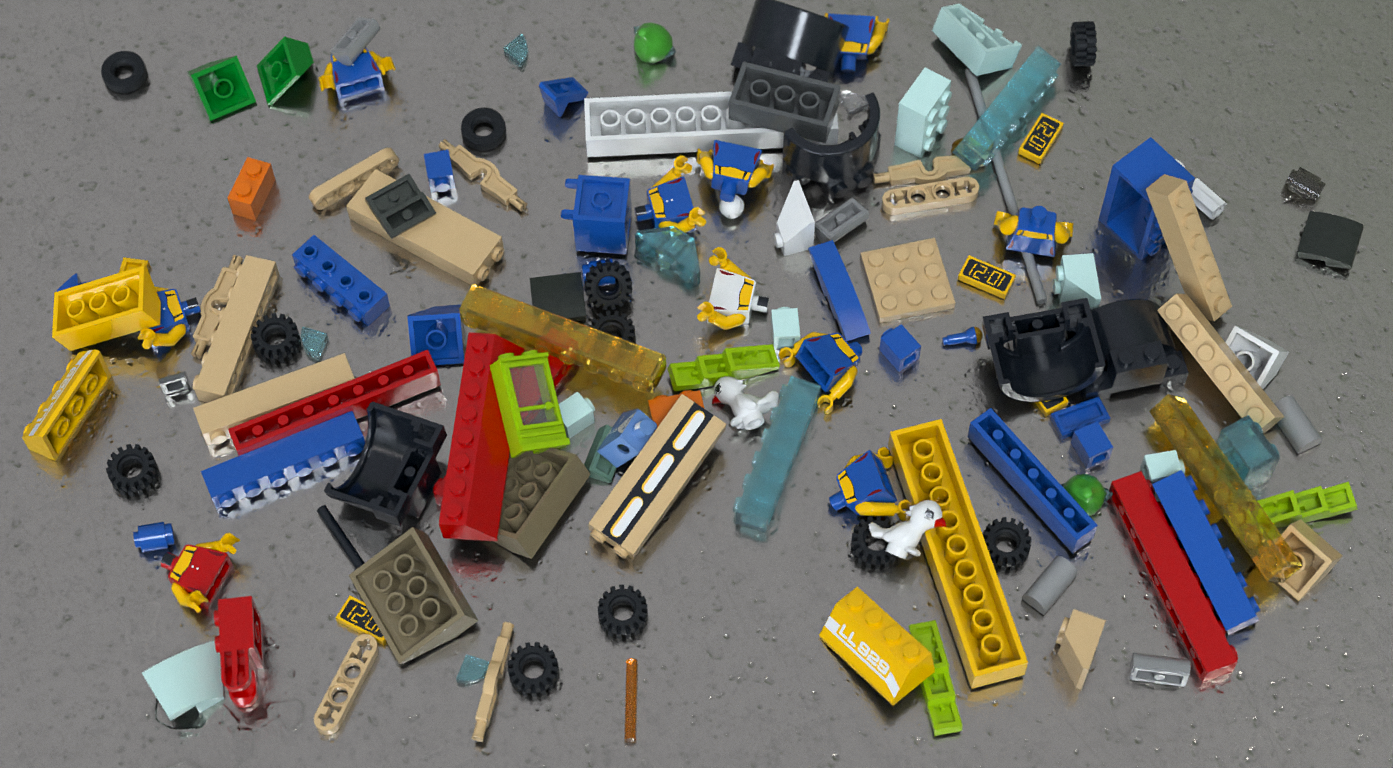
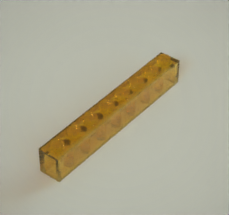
M472 284L459 308L461 322L469 328L485 330L490 334H496L509 339L518 346L533 348L538 353L548 352L549 355L559 358L565 364L581 366L592 374L599 373L605 375L616 383L623 382L629 384L640 392L647 391L654 394L666 370V355L475 284Z
M1167 394L1149 411L1265 579L1269 582H1285L1303 565L1185 398Z

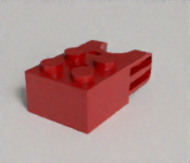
M252 596L219 599L218 610H214L215 626L219 627V636H215L216 652L220 653L221 680L226 690L229 691L233 704L239 708H247L257 702L259 695L257 669L263 668L261 616Z

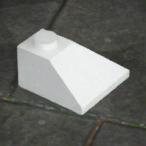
M799 180L794 181L777 221L776 233H773L775 245L777 248L781 247L784 256L806 251L814 245L815 221Z
M1236 325L1225 342L1262 389L1276 376L1289 351L1270 340Z

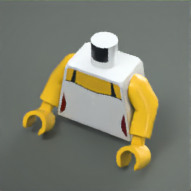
M717 247L712 250L717 257L715 255L709 257V263L713 266L720 264V268L716 270L709 302L705 301L697 307L699 310H702L697 315V319L701 322L707 320V323H712L724 330H729L742 324H748L752 310L767 313L770 298L756 295V281L730 259H727V252L724 248Z

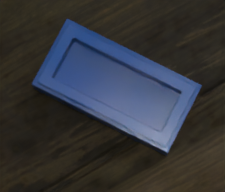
M1099 396L1051 413L1050 419L1061 440L1073 436L1074 430L1084 423L1092 424L1098 421L1101 426L1110 422V416Z

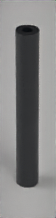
M320 506L317 509V513L355 569H358L365 562L327 506Z

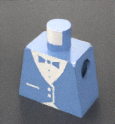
M639 409L623 412L597 452L618 468L640 453L656 430L657 424Z

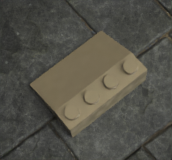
M549 448L539 454L528 451L517 458H512L510 453L498 541L493 542L513 553L533 558L591 475L576 454L555 448Z
M414 527L349 575L398 663L401 665L457 637L479 621L428 534Z

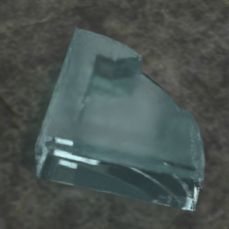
M520 34L507 44L503 50L509 58L521 67L528 57V45L525 37Z
M302 327L301 340L304 348L310 356L319 359L328 339L327 333Z
M466 654L456 678L457 683L470 684L480 681L486 676L490 662Z

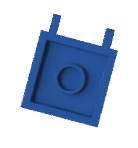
M578 175V179H566L565 187L577 190L574 210H562L561 218L573 220L576 251L627 255L632 215L630 178Z

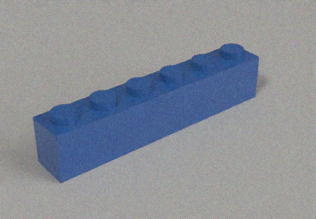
M992 408L970 422L967 437L1072 553L1094 538L1098 525Z
M350 411L205 469L201 473L216 509L226 508L243 498L257 496L265 489L282 486L288 480L295 477L306 476L312 470L322 466H331L337 460L347 456H356L364 449L365 439L353 411Z
M1180 470L1152 484L1227 633L1230 635L1259 621L1256 613L1261 610L1253 596L1250 598L1246 596L1243 588L1248 587L1241 572L1235 574L1231 566L1235 560L1229 548L1222 549L1218 540L1223 537L1216 523L1210 525L1206 515L1210 514V511L1203 499L1197 500L1194 491L1198 490L1192 476L1185 477L1183 471Z

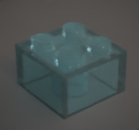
M1249 415L1223 428L1212 452L1242 495L1270 481L1280 459L1276 446L1268 442L1263 435L1261 426L1254 422Z

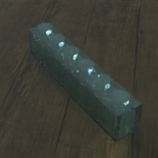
M1038 45L952 153L974 171L982 164L986 167L995 157L992 151L995 148L1000 150L1008 140L1005 136L1007 132L1012 134L1021 124L1018 118L1020 116L1025 118L1034 106L1030 103L1033 100L1038 102L1046 92L1043 88L1045 84L1050 87L1059 76L1056 71L1061 66V63Z
M793 376L790 377L788 385L783 384L779 394V399H781L779 407H774L771 412L770 429L765 428L760 442L763 444L760 452L756 451L751 463V466L754 467L751 474L747 473L742 485V489H745L742 497L738 496L733 506L737 524L764 533L767 532L816 410L817 402L821 395V385Z

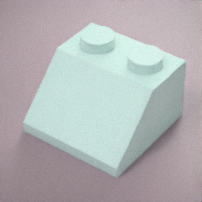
M1093 253L1062 255L1060 266H1056V279H1053V292L1058 294L1060 305L1061 302L1088 298L1091 310L1099 307L1101 294Z

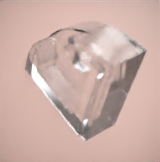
M851 90L840 91V101L849 116L868 109V102L864 94L852 93Z

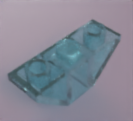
M675 226L636 232L635 247L640 254L646 257L650 256L662 268L670 269L677 273L683 281L691 282L696 286L700 284V267L694 238Z

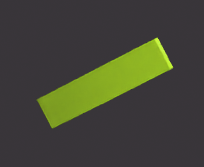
M773 344L725 348L722 354L697 356L696 360L692 362L670 363L667 370L673 390L681 391L714 386L718 379L725 376L734 377L737 380L754 377L777 370L780 365Z
M1349 482L1325 489L1318 486L1298 493H1294V490L1240 506L1246 525L1251 531L1286 527L1300 519L1306 523L1358 510Z
M936 620L908 625L909 633L932 653L935 672L921 683L934 736L962 731V722L955 702L956 694L949 674V663Z

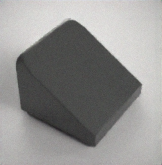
M185 371L158 379L164 395L190 388Z

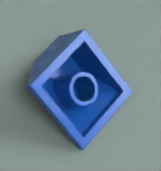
M461 304L435 306L407 316L411 356L428 350L435 365L464 363V327Z

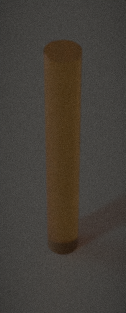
M629 658L626 660L624 740L634 742L636 741L637 659Z

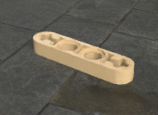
M384 148L313 189L309 195V200L317 210H323L360 189L375 169L384 174L394 169L399 163V158L392 148Z
M962 177L891 189L886 191L882 197V209L889 215H900L970 203L977 199L979 184L974 178ZM968 187L971 193H967L963 188ZM938 190H946L950 196L939 198L936 192ZM921 194L925 200L917 203L912 200L911 196ZM891 199H894V201H895V203H897V205H893L892 202H889V201H890Z
M369 634L359 635L348 650L314 716V724L321 734L332 735L342 725L378 655V644L373 636ZM367 643H369L371 651L366 650L362 656V662L359 660L362 654L360 646H366ZM351 666H357L361 669L358 677L351 679L346 677V670ZM338 690H344L348 693L347 699L342 703L333 701V695ZM330 705L334 709L331 715L333 724L327 723L324 726L321 719H327L331 714V709L328 707Z

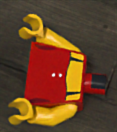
M226 533L221 540L199 543L195 546L188 544L184 546L179 556L169 552L165 553L161 560V567L170 570L168 579L172 585L171 591L181 606L193 608L197 613L201 611L199 605L207 609L209 608L233 565L226 552L235 554L237 550L233 547V544L240 542V539L232 533Z

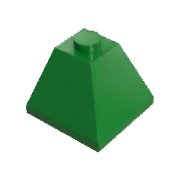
M284 36L256 65L268 105H273L314 63L308 43Z
M237 56L209 62L187 71L210 121L256 102Z

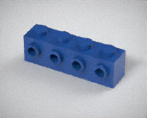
M313 235L292 254L296 272L302 277L307 276L311 279L312 284L320 292L325 291L328 293L331 300L338 307L344 306L355 321H362L369 326L390 307L385 291L317 236Z

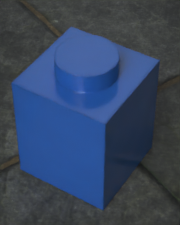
M449 150L424 154L430 191L445 192L449 189H454L455 182Z
M901 324L895 329L890 328L882 334L879 350L895 369L900 372L920 358L921 345Z
M1098 421L1092 424L1084 423L1074 430L1071 444L1086 469L1110 459L1113 446Z

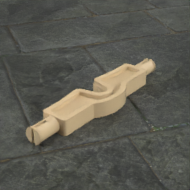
M446 139L440 142L439 148L449 150L451 163L469 180L476 178L480 174H486L480 182L483 191L495 197L505 206L511 203L520 212L523 211V208L527 207V203L518 197L517 189L500 176L497 167L486 159L476 158L461 145L454 147Z
M967 154L941 156L933 159V171H927L920 160L889 166L888 172L873 174L874 184L890 181L891 186L943 181L947 177L969 174L971 168L986 166L984 156L969 158Z
M232 256L229 267L222 268L214 288L202 300L200 307L202 316L193 335L196 344L191 355L195 358L201 359L206 345L211 346V335L219 326V315L221 312L215 309L214 306L218 304L227 305L229 289L235 285L237 268L243 261V258L240 256Z
M503 622L501 634L497 637L492 659L486 672L483 691L475 718L476 725L472 739L478 742L484 740L486 727H489L498 695L497 682L503 677L510 649V638L514 625L509 622Z

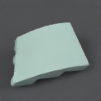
M215 640L185 650L142 672L170 721L193 707H196L199 713H202L224 699V685L221 680L220 653L216 652Z

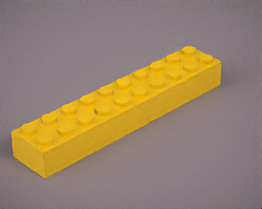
M942 419L891 431L888 447L891 456H893V462L906 500L911 502V506L924 500L936 502L941 507L942 517L946 521L947 527H935L925 531L920 541L971 689L1025 675L1028 660Z

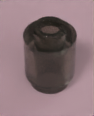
M1302 167L1298 171L1293 169L1286 180V183L1290 184L1287 188L1288 190L1308 201L1312 199L1315 202L1326 183L1321 181L1322 178Z

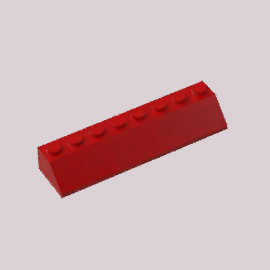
M468 333L439 517V527L443 538L498 541L510 449L490 365L497 361L498 356L502 354L514 353V356H520L525 352V349L496 334ZM523 367L510 369L517 402Z

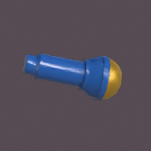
M973 326L965 332L947 335L942 338L943 345H954L964 342L977 344L982 340L983 334L978 327Z

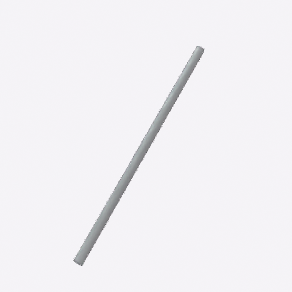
M968 68L965 70L966 78L987 144L990 146L989 151L1009 214L1011 216L1016 215L1019 209L977 76ZM1021 252L1037 303L1044 304L1047 302V297L1032 253Z

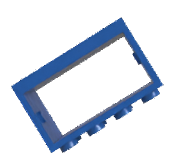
M1151 137L1112 166L1099 216V221L1140 260H1143L1148 255L1153 256L1156 254L1162 244L1165 243L1146 188L1166 174L1186 180L1192 194V186L1195 180L1194 176Z

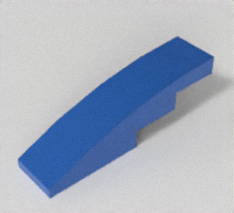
M833 240L809 247L808 250L824 297L827 296L834 319H837L844 339L849 342L870 335L871 332L861 304Z

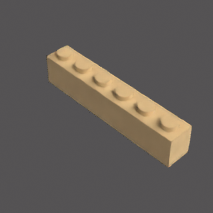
M1164 174L1146 188V192L1184 293L1190 297L1206 319L1216 321L1232 307L1187 181Z
M246 255L243 264L238 266L237 280L235 285L229 289L228 303L226 308L223 307L221 309L219 326L217 330L212 332L211 346L209 351L204 353L202 369L193 381V390H195L199 401L208 403L235 392L253 345L251 340L253 326L257 327L256 322L258 320L262 322L280 275L275 261Z
M1176 293L1157 310L1254 434L1266 433L1284 418V415L1187 294Z
M343 353L202 404L193 409L207 446L221 444L228 438H231L228 431L229 428L355 378L346 355Z

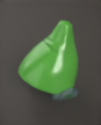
M651 22L634 27V52L641 61L656 63L675 54L676 50L673 47L672 36L662 25Z
M1086 473L1074 475L1061 484L1089 516H1093L1102 507L1103 503L1113 495L1109 489L1104 488L1096 477Z

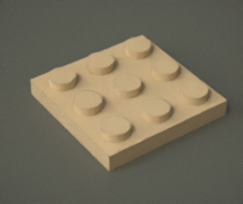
M935 238L860 253V260L879 323L955 308V300Z

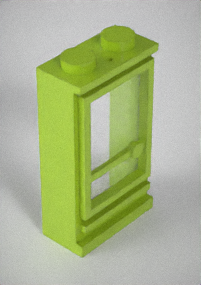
M530 350L522 353L520 356H514V353H506L498 356V360L490 365L512 458H517L528 451L539 454L549 448L562 450L570 445V440L566 436L547 359L549 356L548 352L538 353L537 350Z

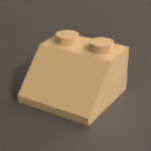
M1300 519L1288 526L1257 565L1295 599L1300 601L1330 572L1342 558V555Z
M1073 609L1070 618L1064 617L1056 643L1061 644L1058 655L1077 689L1081 690L1106 620Z

